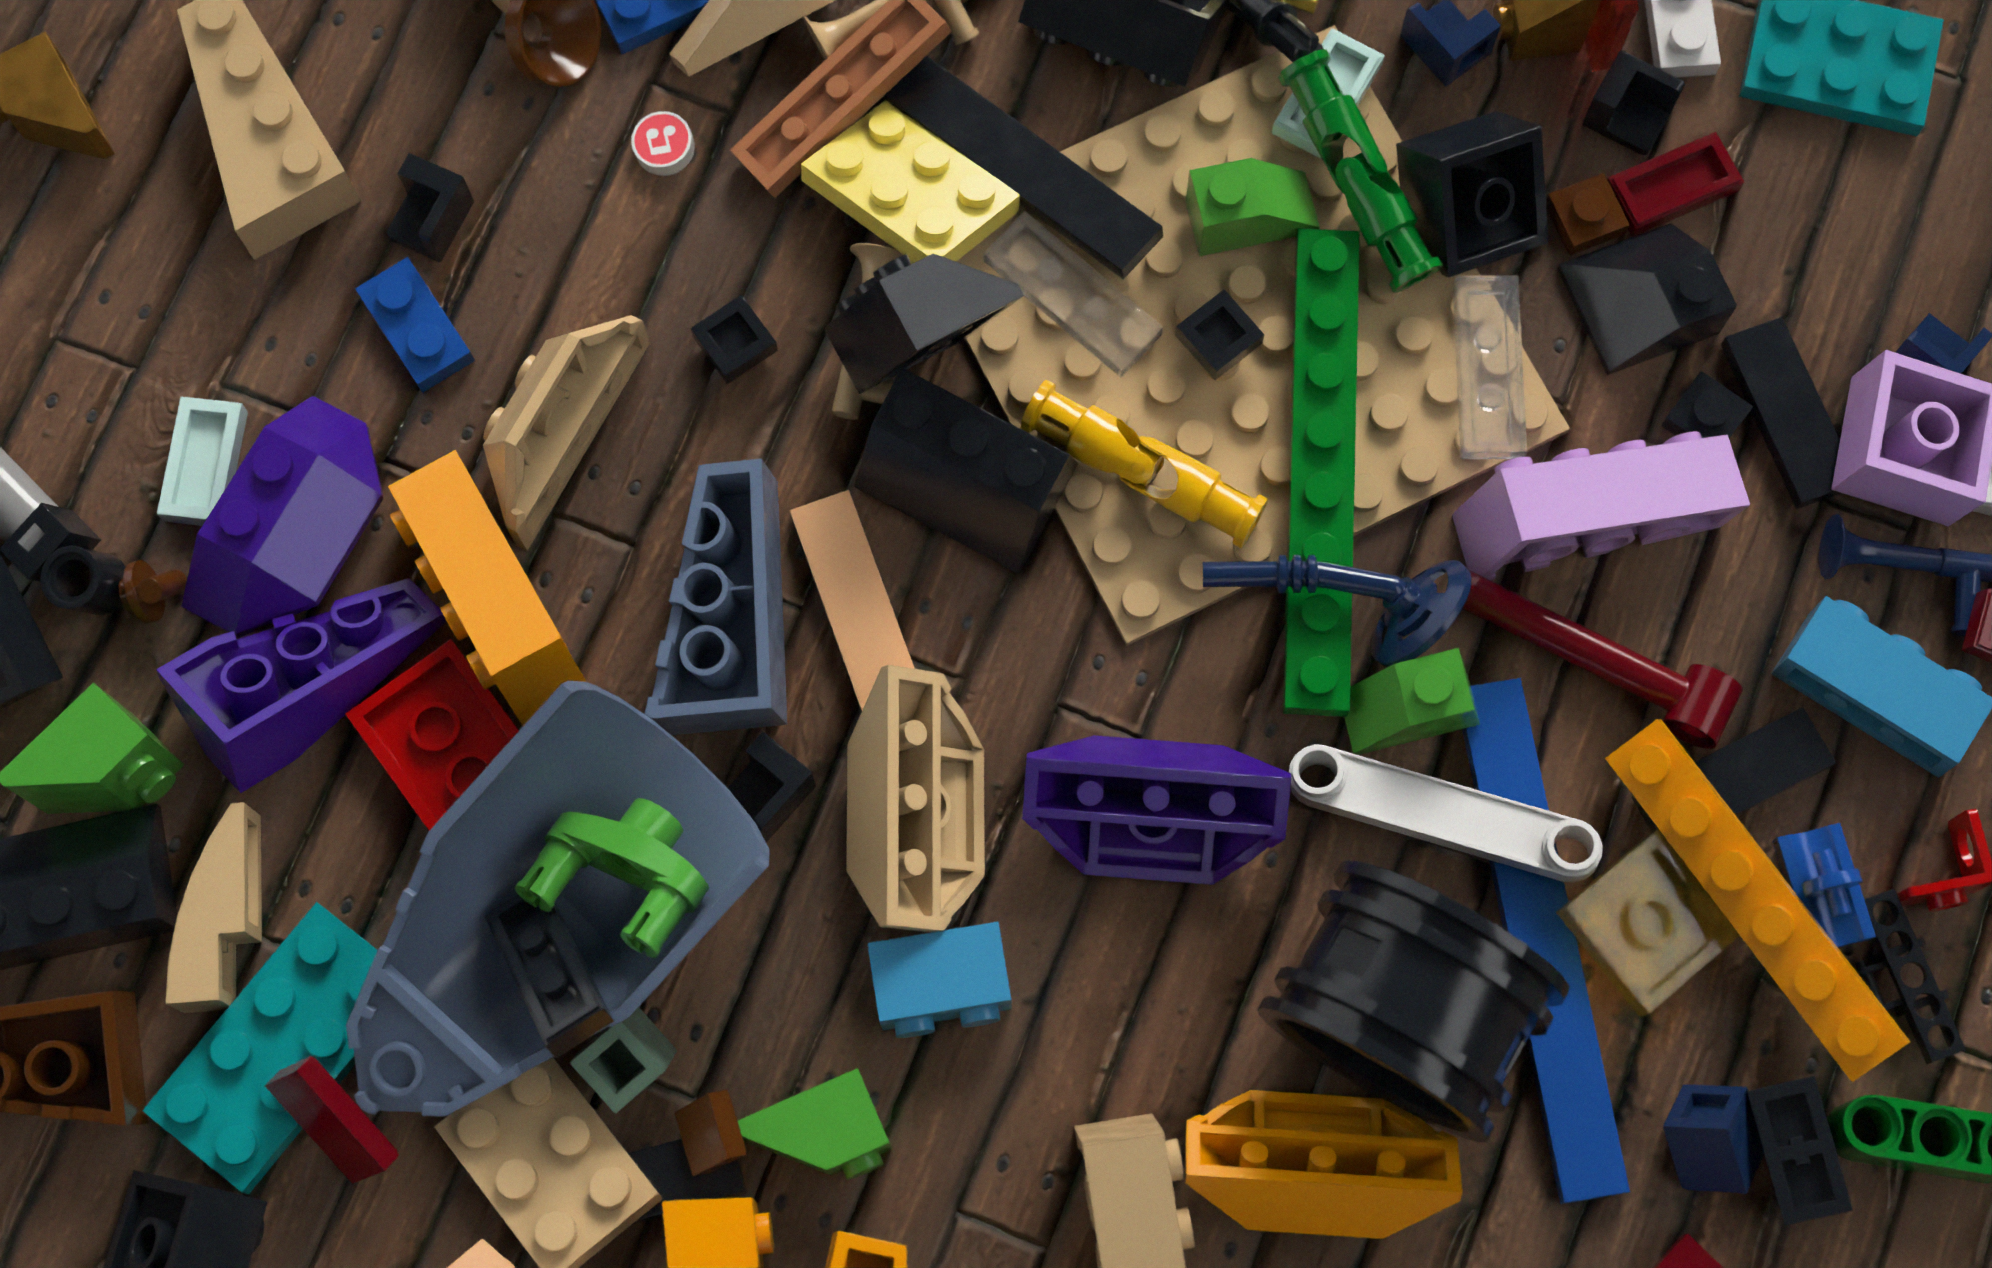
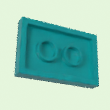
M1758 0L1739 97L1918 136L1925 126L1944 19L1859 0Z

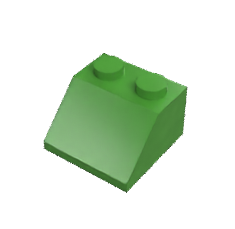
M93 682L0 772V783L47 814L126 811L140 808L145 803L150 804L163 797L176 781L175 774L185 764L137 717Z

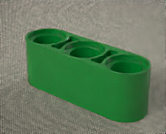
M1863 1095L1835 1107L1827 1117L1836 1152L1841 1158L1853 1162L1981 1183H1992V1158L1988 1153L1987 1146L1989 1137L1992 1134V1113L1882 1095ZM1856 1111L1868 1115L1876 1126V1137L1871 1146L1858 1140L1852 1131L1851 1122ZM1924 1122L1932 1124L1939 1130L1942 1136L1943 1147L1938 1157L1927 1152L1920 1142L1919 1133Z

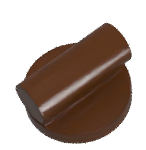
M143 560L128 563L124 569L123 578L120 580L118 587L119 596L127 612L132 615L135 614L142 622L149 624L162 619L165 611V599L185 591L187 577L182 571L177 569L157 575L147 562Z

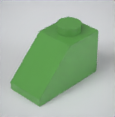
M1253 158L1189 170L1185 202L1199 257L1296 237L1298 228L1320 229L1306 173L1303 171Z
M1459 648L1393 664L1350 687V712L1347 717H1344L1353 754L1356 755L1480 725L1465 663Z
M858 1068L738 1120L741 1135L745 1142L830 1176L843 1171L846 1180L860 1177L881 1167L884 1163L880 1154L892 1149Z

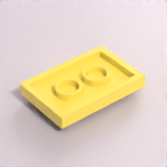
M887 100L801 163V181L901 254H907L914 263L933 253L953 261H958L1019 212L1020 194Z

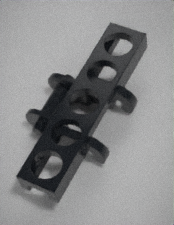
M1895 889L1864 899L1876 935L1872 942L1877 954L1871 957L1874 963L1871 966L1867 967L1864 960L1856 962L1855 965L1858 970L1856 972L1886 1011L1894 1009L1897 1017L1905 1015L1926 1065L1965 1051L1966 1048L1944 1001L1949 998V994L1946 989L1939 990L1921 949L1926 946L1923 937L1916 938ZM1877 902H1884L1893 922L1892 925H1881L1875 920L1873 907ZM1897 932L1902 944L1888 949L1886 944L1888 936L1891 933ZM1912 963L1922 970L1924 978L1919 987H1908L1901 980L1900 971L1904 964ZM1888 968L1900 995L1899 999L1885 1003L1872 974ZM1918 995H1928L1926 997L1915 1000ZM1930 1005L1934 1017L1932 1019L1922 1018L1917 1014L1916 1010ZM1939 1025L1948 1049L1941 1051L1932 1047L1928 1040V1032L1931 1027Z

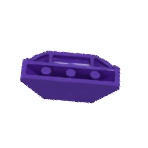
M311 396L266 425L197 533L181 607L226 632L234 631L235 636L239 638L254 632L255 628L272 624V619L291 613L296 615L318 606L384 499L367 424Z
M1093 735L1027 753L1022 819L1031 828L1037 829L1083 875L1213 885L1250 862L1268 847L1272 848L1285 840L1292 777L1291 773L1224 745Z

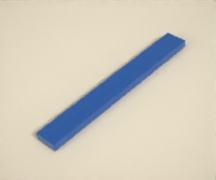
M1521 678L1471 685L1480 725L1462 729L1474 789L1549 811ZM1555 843V844H1554V848H1555L1556 854L1558 855V850H1557V846H1556V843ZM1489 860L1503 929L1546 959L1564 976L1570 986L1569 993L1562 1005L1547 1006L1554 1017L1547 1034L1540 1036L1529 1035L1526 1041L1560 1204L1629 1193V1183L1565 883Z

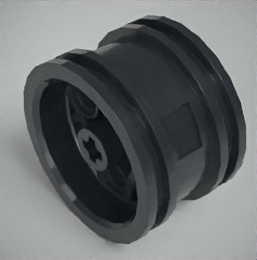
M1351 860L1340 863L1334 873V882L1340 891L1330 889L1322 894L1317 903L1318 911L1324 917L1320 928L1297 968L1289 966L1280 968L1274 982L1282 995L1280 998L1273 996L1264 997L1257 1009L1259 1016L1271 1028L1300 1050L1375 1096L1391 1102L1444 1131L1478 1143H1487L1494 1131L1493 1123L1486 1116L1487 1112L1503 1113L1511 1098L1510 1093L1503 1086L1506 1077L1529 1035L1540 1036L1547 1034L1554 1018L1547 1006L1562 1005L1569 993V984L1557 969L1528 945L1500 926L1442 893L1379 866Z

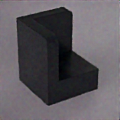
M1620 49L1594 95L1582 125L1640 155H1647L1669 118L1685 86V82Z
M408 153L397 173L407 195L387 229V235L392 242L441 263L474 204V199L463 176Z
M762 732L746 750L750 763L731 783L728 789L754 820L767 843L813 791L816 784L813 774L808 768L765 732Z

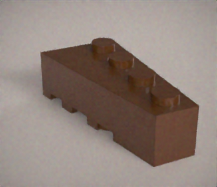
M106 991L0 1007V1113L92 1121L123 1126L148 1124V1115L142 1111L146 1107L135 992Z

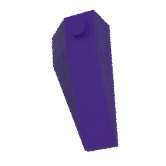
M408 578L335 600L331 611L295 621L293 613L272 619L274 628L236 639L234 631L211 637L157 668L156 671L160 681L205 755L231 784L242 793L299 758L335 725L345 713L360 702L447 621L440 608Z

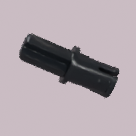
M1235 0L1227 1L1228 9L1251 26L1254 30L1255 38L1263 46H1274L1291 62L1314 51L1323 49V46L1319 43L1318 36L1297 19L1296 9L1290 3L1277 0H1239L1244 5L1241 6Z

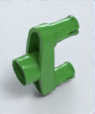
M636 798L620 821L578 812L561 813L544 837L546 845L539 853V857L524 878L519 880L514 887L518 895L534 907L539 905L541 910L550 912L555 905L554 902L580 867L587 868L589 865L648 891L649 894L644 899V903L628 926H625L621 931L620 936L632 949L641 954L644 951L650 958H656L659 955L661 947L674 928L680 923L686 913H693L709 890V886L702 875L685 858L672 850L684 832L682 825L663 807L643 798Z

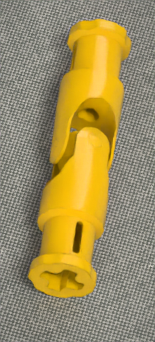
M1045 380L1039 386L1025 410L1020 429L1027 433H1031L1034 430L1067 447V453L1074 459L1093 469L1118 474L1121 481L1131 489L1136 490L1192 523L1198 520L1208 523L1232 536L1233 545L1240 549L1244 547L1266 508L1268 498L1261 494L1253 498L1221 481L1220 472L1155 438L1139 437L1131 427L1116 416L1095 405L1086 408L1056 392V384L1049 380ZM1164 458L1172 464L1178 475L1177 488L1174 490L1160 489L1149 484L1153 476L1162 469Z

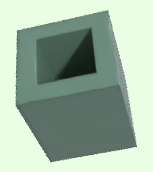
M638 1007L629 1018L612 1027L609 1026L590 1037L579 1049L570 1064L616 1114L666 1071L677 1049Z

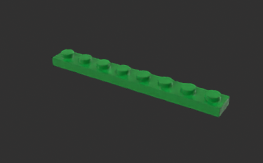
M1298 228L1296 234L1287 538L1288 561L1292 560L1293 555H1301L1303 561H1306L1308 555H1315L1317 561L1353 567L1360 231ZM1288 587L1286 591L1283 714L1348 716L1350 712L1352 593L1317 587L1315 593H1308L1306 587L1302 588L1301 593H1293L1292 588Z

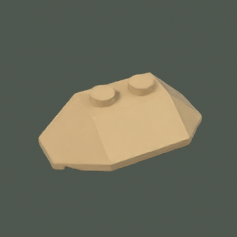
M630 315L546 340L537 356L530 355L521 365L515 380V387L517 389L505 408H497L488 420L483 435L485 440L483 448L505 526L516 546L528 551L648 348L650 341L641 319Z
M894 665L881 667L848 742L846 872L880 927L925 932L944 931L951 922V917L966 902L985 876L984 748L964 711L949 693L952 688L944 673Z

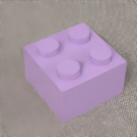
M1888 350L1883 351L1851 377L1831 490L1945 526H1950L1986 503L1992 465L1991 383Z

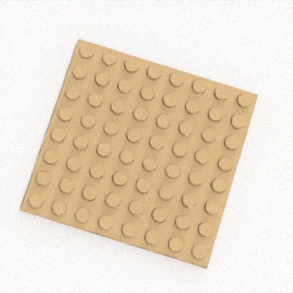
M1335 25L1316 33L1320 44L1323 43L1331 28L1337 30ZM1280 51L1060 151L1163 226L1164 237L1124 280L1021 204H1019L1018 213L956 261L1017 283L1024 294L1022 298L965 339L1008 423L1020 428L1022 417L1033 395L1045 380H1049L1056 384L1055 391L1086 408L1095 405L1121 419L1139 437L1155 438L1220 472L1221 481L1253 498L1261 494L1269 499L1253 533L1244 547L1240 549L1233 545L1232 536L1202 520L1192 523L1128 487L1121 481L1118 474L1096 470L1076 460L1078 465L1054 510L1126 646L1248 588L1203 587V562L1277 561L1279 555H1286L1287 557L1296 237L1199 257L1185 202L1189 170L1253 158L1306 173L1320 229L1360 231L1347 205L1345 194L1335 184L1323 160L1272 134L1273 124L1292 94L1290 86H1282L1278 77L1280 72L1293 62ZM1369 87L1359 103L1358 109L1387 163L1389 175L1399 185L1396 144L1402 142L1373 90ZM1349 137L1343 145V159L1362 153L1359 146ZM1361 232L1359 245L1354 536L1490 471L1505 461L1514 459L1568 433L1570 430L1477 268L1449 278L1441 275L1440 271H1437L1422 282L1406 290L1393 293L1389 286L1392 276L1377 248L1368 247ZM1222 290H1225L1265 335L1263 344L1218 379L1214 380L1175 336V331L1179 323ZM1034 430L1029 433L1067 453V447ZM1164 458L1162 469L1153 476L1149 484L1160 489L1174 490L1177 488L1178 475L1166 458Z

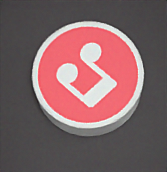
M667 111L651 113L638 122L632 133L631 144L640 165L650 173L663 176L675 174L683 170L693 157L695 143L686 121L677 114Z

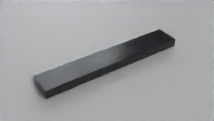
M925 56L879 100L881 102L887 100L1020 194L1019 204L1123 280L1164 237L1162 225L928 56Z

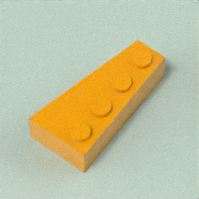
M456 450L388 486L400 508L389 515L407 547L409 548L419 543L425 555L414 561L432 593L434 594L444 589L450 602L440 607V610L458 641L469 636L476 650L466 655V658L485 690L496 684L520 723L524 726L562 683L566 681L587 682Z

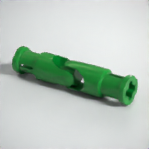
M1326 49L1314 51L1288 65L1280 72L1278 79L1282 86H1290L1306 116L1302 124L1335 184L1345 194L1347 205L1368 247L1377 248L1392 276V280L1389 283L1393 293L1406 290L1432 276L1443 265L1439 257L1430 256L1414 226L1418 218L1404 192L1389 175L1387 163L1351 95L1343 94L1328 66L1331 60ZM1349 137L1359 146L1362 153L1343 159V145Z

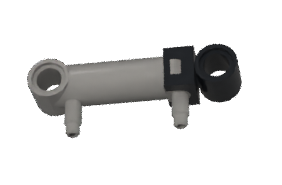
M0 446V539L4 542L0 551L12 562L8 569L20 593L34 580L41 582L42 591L48 601L59 608L96 615H104L115 611L122 605L118 587L124 574L125 565L114 555L94 551L93 549L99 544L101 539L74 511L59 507ZM89 569L91 576L90 584L86 591L82 592V576Z

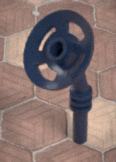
M1279 555L1277 561L1203 562V587H1277L1279 593H1286L1288 587L1292 588L1293 593H1301L1303 587H1306L1308 593H1315L1317 587L1383 599L1382 604L1385 609L1373 633L1371 653L1373 658L1385 667L1415 659L1434 645L1458 617L1468 598L1472 582L1469 569L1456 560L1437 563L1412 579L1409 577L1401 579L1394 575L1317 561L1315 555H1308L1306 561L1302 560L1301 555H1293L1291 561L1287 560L1286 555ZM1447 573L1448 584L1445 593H1437V585L1433 581ZM1384 625H1386L1388 630L1382 642V632ZM1413 632L1411 635L1402 640V637Z

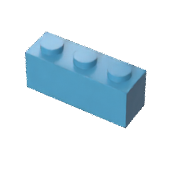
M1825 596L1807 615L1771 673L1776 678L1938 778L1960 763L1992 709V697L1982 691L1981 684L1975 678L1960 670H1947L1927 658L1924 649L1915 641L1902 635L1886 633L1870 623L1868 615L1858 606L1844 600L1834 601L1828 596Z

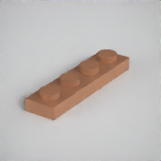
M888 0L734 145L730 151L760 184L776 198L801 174V163L860 119L952 32L946 21L925 0Z

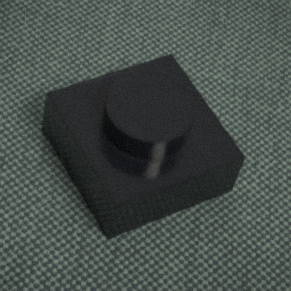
M1222 290L1179 323L1175 331V336L1214 380L1218 379L1263 344L1265 335L1225 290Z
M742 295L690 328L693 338L727 384L778 351L777 342Z
M1701 371L1661 426L1675 436L1697 431L1701 433L1702 438L1728 434L1730 439L1753 406Z

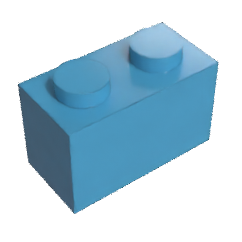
M999 922L867 943L879 1022L882 1031L895 1029L896 1038H909L935 1032L934 1022L960 1018L962 1027L988 1025L1001 1020L999 1011L1012 1009Z

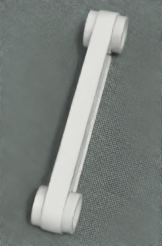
M1314 744L1303 748L1295 754L1289 766V773H1291L1292 793L1300 802L1310 807L1562 882L1575 883L1585 880L1595 872L1602 857L1603 845L1599 834L1590 824L1582 820L1326 745ZM1316 764L1330 768L1335 774V779L1328 786L1314 788L1305 784L1300 775L1308 766ZM1565 838L1575 839L1586 847L1589 858L1578 864L1567 863L1556 854L1554 844Z

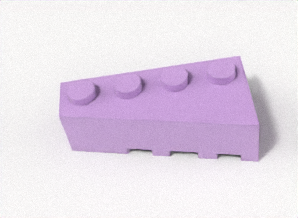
M1693 431L1676 435L1661 445L1646 446L1644 440H1632L1611 448L1607 453L1590 455L1587 448H1578L1563 452L1555 456L1551 461L1533 464L1531 457L1510 459L1495 467V474L1452 514V518L1467 568L1489 580H1493L1496 577L1495 572L1504 564L1521 561L1523 571L1528 572L1549 567L1550 561L1565 557L1575 552L1579 547H1583L1586 558L1610 553L1612 550L1631 543L1635 539V534H1639L1642 545L1719 528L1746 509L1750 502L1728 434L1702 438L1700 432Z

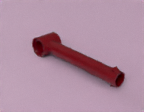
M1469 570L1472 582L1468 598L1462 608L1463 610L1484 620L1491 621L1494 625L1667 710L1663 722L1676 738L1705 749H1713L1717 746L1743 692L1742 686L1734 678L1718 669L1702 664L1690 665L1685 676L1542 605L1513 591H1508L1501 585Z

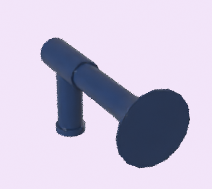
M1839 514L1832 515L1823 529L1819 546V569L1821 576L1826 580L1832 579L1837 570L1843 566L1853 564H1872L1930 572L1936 576L1956 578L1954 625L1951 626V633L1957 636H1965L1976 593L1981 591V582L1992 583V554L1948 548L1932 549L1862 538L1845 528L1843 518Z

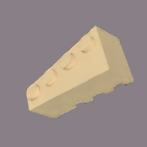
M194 0L177 9L234 229L254 260L361 202L345 170L243 0Z
M1152 1113L1074 1126L1077 1147L1082 1152L1086 1169L1084 1189L1092 1228L1096 1233L1095 1255L1097 1267L1186 1268L1183 1250L1195 1248L1189 1209L1188 1207L1176 1208L1172 1182L1184 1180L1182 1159L1177 1139L1165 1140L1164 1131Z

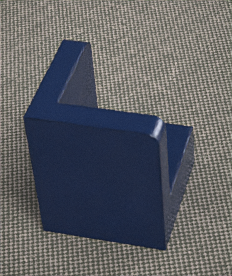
M1442 0L1428 11L1417 2L1407 9L1400 36L1446 87L1492 54L1501 25L1486 8L1470 20H1467L1450 0Z
M1929 313L1895 353L1961 374L1992 338V333L1984 327L1968 343Z
M1683 1084L1663 1125L1682 1188L1695 1191L1747 1194L1764 1155L1747 1094L1748 1087Z

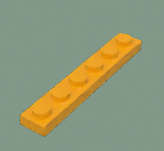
M1656 719L1605 758L1851 1082L1857 1080L1910 1042L1661 719Z

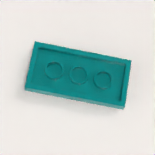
M316 902L142 1111L240 1192L249 1195L303 1129L265 1085L280 1070L309 1056L315 1057L338 1084L341 1083L355 1065L354 1049L349 1048L346 1024L378 950Z

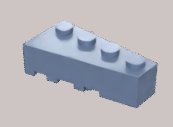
M762 458L699 465L682 545L685 547L678 578L673 580L669 599L672 605L665 640H660L655 663L658 672L652 697L648 696L645 715L659 724L670 735L788 725L778 481Z

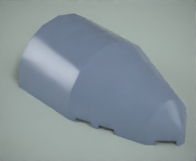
M566 681L562 683L427 833L420 850L422 853L408 887L401 894L395 909L397 913L383 946L378 948L346 1024L349 1048L354 1049L358 1092L354 1096L358 1106L371 1114H376L379 1111L422 1112V1116H447L554 1057L545 1046L485 916L518 895L514 887L519 880L524 878L539 857V853L546 845L544 837L561 813L578 812L620 821L636 798H643L660 805L679 821L684 832L672 850L685 858L702 875L709 886L708 892L693 913H686L680 923L674 928L661 947L659 955L656 958H650L644 951L641 954L628 946L620 936L621 931L625 926H628L644 903V899L649 894L648 891L588 865L587 868L580 867L555 901L614 1019L612 1023L600 1031L629 1018L769 866L770 849L754 820L731 791L684 745L659 724L620 697L589 682Z

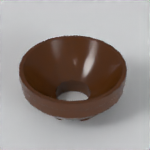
M510 0L505 17V41L509 54L519 71L535 83L552 87L570 86L580 81L592 68L600 49L601 23L594 0ZM531 13L538 17L542 28L540 41L534 48L526 42L523 31L525 20Z

